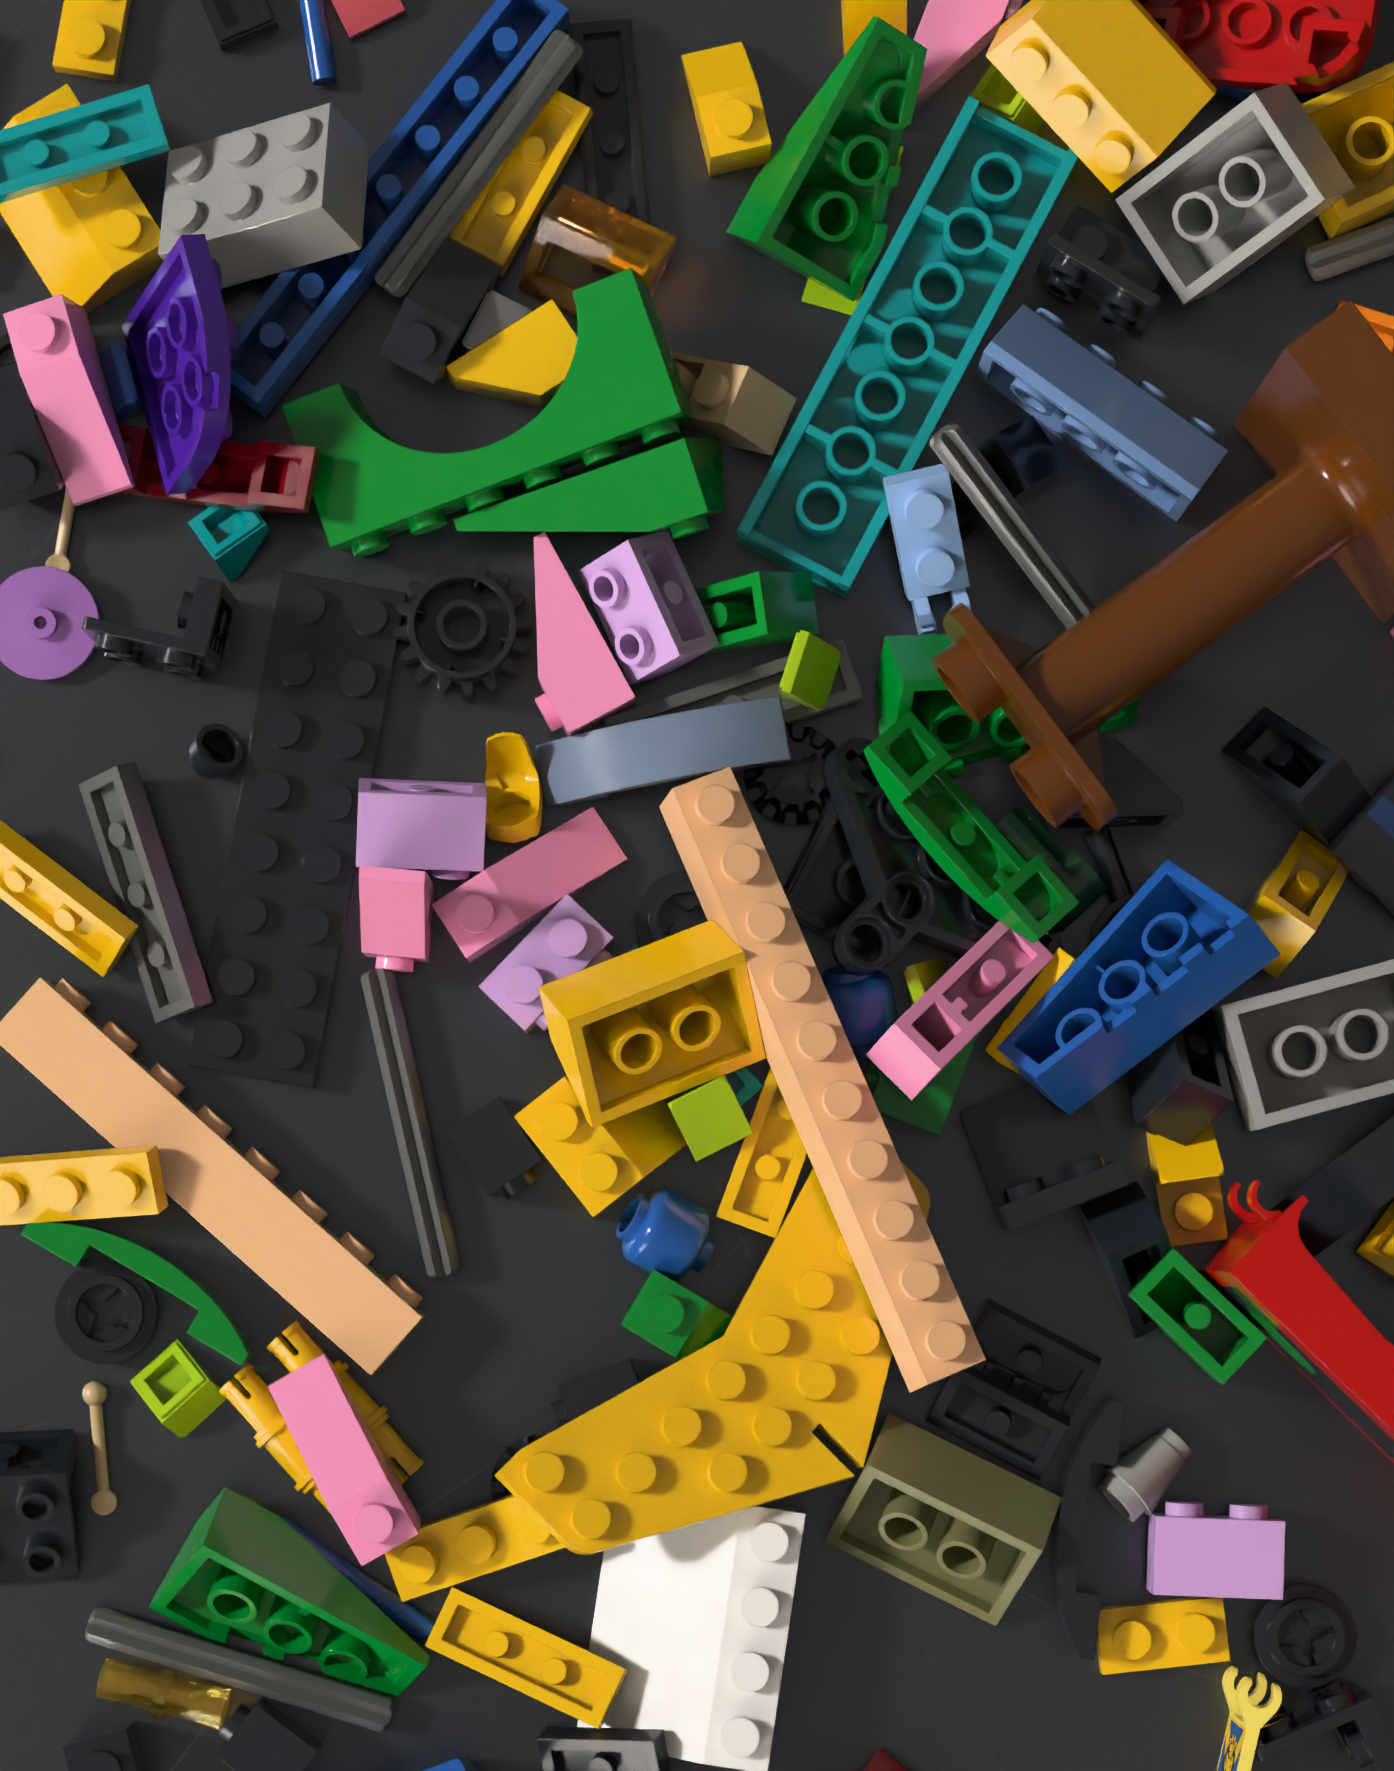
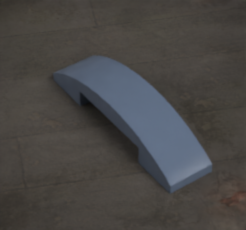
M780 697L731 703L647 718L572 735L536 746L546 808L609 797L610 793L710 774L727 767H731L732 772L792 760L783 704Z

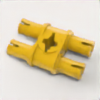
M297 1320L287 1327L282 1334L298 1350V1353L282 1335L276 1337L266 1347L289 1372L324 1354L319 1346L301 1328V1324ZM329 1359L396 1477L402 1484L409 1477L393 1461L392 1457L396 1459L410 1476L425 1462L421 1458L419 1459L386 1422L390 1417L386 1413L388 1409L384 1405L380 1408L347 1372L349 1365L346 1362L342 1364L340 1360L333 1363ZM250 1363L247 1364L234 1377L250 1393L251 1397L235 1379L229 1380L219 1392L222 1396L225 1395L258 1432L253 1437L257 1441L255 1445L259 1449L264 1446L297 1483L294 1486L297 1492L301 1490L305 1495L310 1490L330 1513L268 1386L253 1370Z

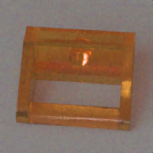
M564 184L541 216L518 288L547 302L553 299L558 307L577 315L572 291L578 288L542 272L553 244H556L615 273L632 268L645 278L652 298L671 256L677 237Z

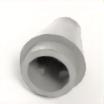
M1164 1427L1157 1435H1153L1118 1459L1117 1466L1110 1465L1105 1468L1104 1473L1106 1477L1098 1484V1489L1116 1511L1129 1521L1135 1522L1142 1514L1151 1515L1183 1467L1184 1462L1192 1455V1452L1175 1432Z

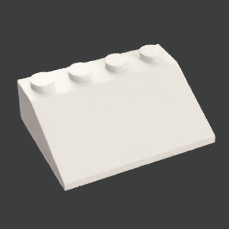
M764 1503L604 1550L589 1652L627 1669L628 1672L602 1728L664 1729L668 1757L745 1771H768L806 1515L803 1509ZM578 1719L577 1727L595 1728Z

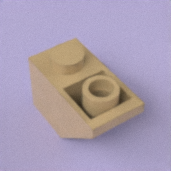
M671 352L694 420L681 424V426L707 437H718L719 442L731 447L773 455L797 398L749 366Z

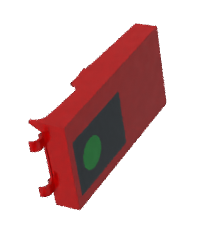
M1253 1180L1248 1187L1246 1195L1247 1204L1253 1212H1248L1238 1203L1237 1194L1241 1184L1234 1182L1228 1192V1206L1242 1222L1228 1235V1239H1225L1196 1270L1267 1337L1266 1340L1394 1464V1345L1380 1334L1310 1254L1301 1241L1298 1221L1302 1209L1309 1200L1304 1195H1301L1283 1213L1280 1210L1268 1211L1259 1204L1257 1199V1190L1261 1182Z

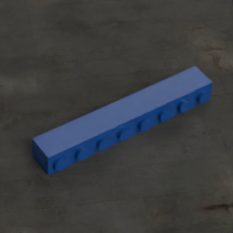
M496 0L369 160L362 249L282 271L237 327V348L233 354H230L232 394L264 418L267 417L375 280L374 273L552 32L557 29L566 34L570 32L569 9L557 0Z

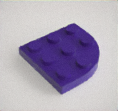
M205 234L181 235L122 324L123 334L167 495L190 493L213 462L221 442L229 440L232 433V416L229 409L231 392L230 354H233L237 348L238 334L234 319L230 315L225 314L220 292L222 286L221 269L217 260L211 258Z

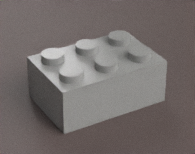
M1287 82L1251 94L1115 200L1184 305L1220 289L1356 187Z
M330 102L169 151L158 255L165 260L181 235L205 234L211 258L217 260L221 269L222 289L362 249L370 145Z
M1394 959L1226 1004L1212 1010L1246 1132L1394 1093Z

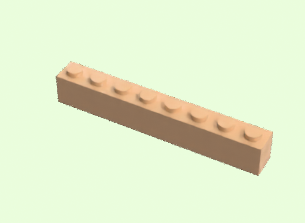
M40 977L0 1021V1045L115 1148L157 1145L166 1193L368 1374H375L426 1317L416 1308L423 1297L397 1274L394 1273L386 1281L368 1264L374 1259L375 1255L350 1232L346 1231L339 1239L326 1228L321 1221L328 1213L304 1191L299 1189L291 1196L273 1179L281 1171L257 1149L251 1147L244 1155L226 1139L233 1128L211 1108L204 1104L196 1112L178 1095L186 1087L165 1067L157 1062L149 1070L131 1053L138 1044L119 1026L109 1020L102 1028L84 1011L91 1002L73 985L62 978L55 986L50 981Z

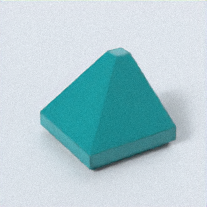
M216 507L207 508L187 522L230 583L240 576L270 530L257 511Z

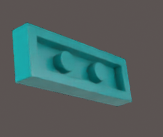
M149 84L0 130V203L170 151Z

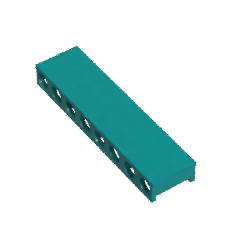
M971 96L967 98L737 530L735 542L791 572H811L812 583L844 600L847 599L890 518L883 478L916 469L931 437L934 435L1070 179L1079 158L1070 148L1066 151L979 106L980 101Z

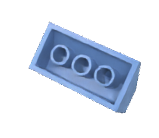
M1023 304L983 351L975 378L1028 416L1033 415L1035 420L1047 430L1177 522L1228 452V450L1218 444L1221 436L1202 420L1191 417L1187 422L1169 409V398L1155 386L1142 380L1136 385L1117 372L1119 363L1100 347L1089 344L1085 349L1066 335L1069 330L1067 325L1056 315L1044 308H1038L1034 312Z

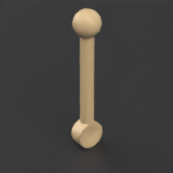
M67 488L65 490L55 553L47 559L45 567L58 568L71 573L72 565L66 557L75 505L70 498Z
M92 1381L87 1383L82 1390L83 1400L90 1408L97 1492L91 1499V1506L95 1513L108 1515L116 1509L118 1498L109 1487L102 1403L107 1398V1390L102 1383Z

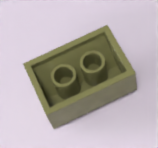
M888 1412L868 1447L864 1467L857 1470L831 1523L824 1542L996 1626L1043 1552L1061 1497Z

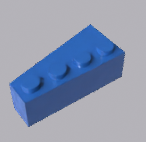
M1166 859L997 1049L1033 1088L1068 1115H1071L1281 954L1248 913L1169 859Z

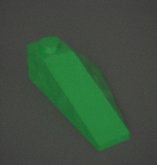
M874 16L758 173L726 232L781 265L854 302L885 244L889 225L883 222L891 187H897L901 166L896 165L904 128L912 122L927 48L881 18Z
M718 437L683 438L453 520L457 531L653 532L670 529L673 539L685 537L709 528L707 516L725 510L722 448Z
M948 634L885 636L876 683L879 736L907 712L911 711L952 757L943 766L944 770L952 778L966 774L965 765L998 755L1002 763L1022 756L1021 748L1028 747L1029 744L1001 707L976 723L961 708L941 681L932 665L931 659L953 644ZM1141 697L1098 727L1100 733L1135 723Z
M227 1487L221 1491L197 1520L149 1606L150 1609L204 1638L226 1644L230 1634L265 1645L263 1656L280 1661L284 1660L286 1653L318 1661L320 1669L326 1675L394 1696H399L427 1667L430 1656L282 1517L260 1506L253 1499L242 1496Z

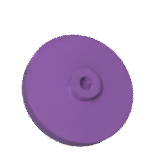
M45 566L27 568L7 578L0 585V661L15 673L38 680L62 678L81 668L95 651V642L81 629L83 617L88 616L101 619L98 603L86 584L67 571Z

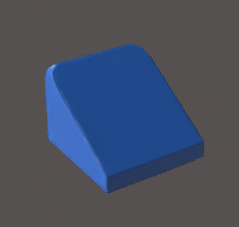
M120 342L110 344L98 355L116 420L121 421L143 415L144 408L130 355L125 346L121 345Z

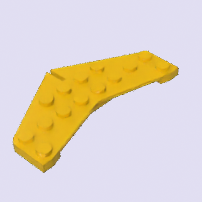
M900 1160L927 1221L930 1209L929 1192L923 1182ZM813 1166L721 1338L520 1449L494 1475L568 1550L580 1555H591L855 1476L812 1433L816 1427L858 1469L864 1467L893 1353Z

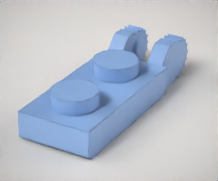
M944 464L883 478L904 592L912 603L918 635L935 634L937 631L935 618L931 612L927 596L949 591L952 604L951 609L957 604L963 603L971 611L965 588L970 586L949 471Z

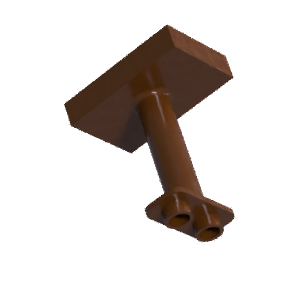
M1349 300L1285 347L1233 424L1234 428L1272 476L1271 480L1040 649L983 626L963 603L957 604L946 613L943 627L953 644L931 659L932 665L950 694L972 720L978 723L1001 707L1029 744L1031 749L1009 766L1024 793L1053 827L1057 828L1079 811L1089 825L1098 831L1118 815V810L1104 787L1098 727L1331 556L1383 624L1394 616V356L1352 300Z

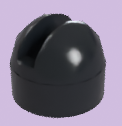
M209 724L203 727L192 740L188 758L191 767L198 775L207 779H220L230 774L243 758L244 747L240 737L231 728L222 724Z

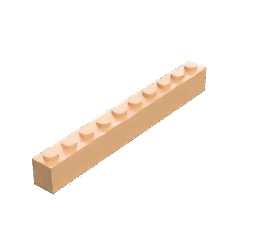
M731 767L672 788L659 806L707 920L713 919L744 951L765 1056L909 1392L916 1391L986 1360Z

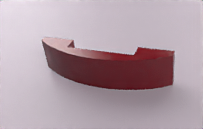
M118 424L135 487L120 491L121 493L234 510L275 513L309 512L321 451L316 447L258 441V445L222 441L213 462L190 493L167 495L149 429Z

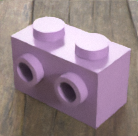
M668 530L626 540L578 570L588 592L590 602L599 616L614 649L615 657L622 667L629 685L669 674L719 645L718 639Z
M359 778L356 867L365 865L396 869L432 870V876L447 880L466 879L470 877V871L482 872L484 869L486 783Z
M566 894L479 985V988L527 1034L536 1025L543 1031H546L548 1026L538 987L614 958L607 951L614 944V938L577 902Z
M1166 1501L1165 1513L1152 1512L1148 1519L1146 1590L1153 1595L1283 1600L1285 1521L1277 1517H1268L1267 1505L1230 1504L1229 1515L1204 1514V1503Z

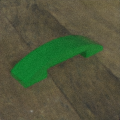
M911 711L907 712L863 750L882 790L922 847L966 894L1005 926L1030 942L1035 943L1080 903L1038 855L1029 862H1026L944 770L943 766L952 757Z
M27 1223L21 1235L75 1267H85L95 1249L99 1250L198 1309L199 1312L186 1332L187 1334L241 1366L248 1364L254 1355V1351L245 1333L221 1300L187 1269L157 1250L124 1235L79 1224Z

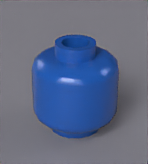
M838 965L827 968L822 972V981L856 1059L866 1058V1054L898 1020L891 979L881 971H875L870 975L855 976L848 974Z
M665 1187L652 1189L646 1195L641 1192L637 1193L623 1211L616 1229L617 1238L622 1240L621 1250L628 1262L649 1273L655 1269L673 1281L682 1278L690 1269L696 1272L702 1270L715 1246V1238L709 1235L710 1217L707 1210Z

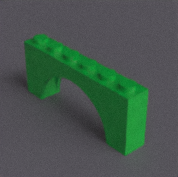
M629 268L572 291L578 320L577 341L571 366L563 383L548 405L533 420L507 438L491 445L457 453H429L404 447L378 427L363 406L358 392L341 383L282 405L295 445L316 447L321 450L312 495L330 547L347 553L352 552L355 558L368 556L389 547L388 537L410 529L411 535L415 536L437 530L447 524L445 515L467 507L469 513H473L504 502L503 493L526 485L527 491H535L558 483L563 479L562 470L584 462L587 469L606 465L622 456L619 448L643 440L645 446H652L680 434L678 425L694 420L645 278L632 268Z

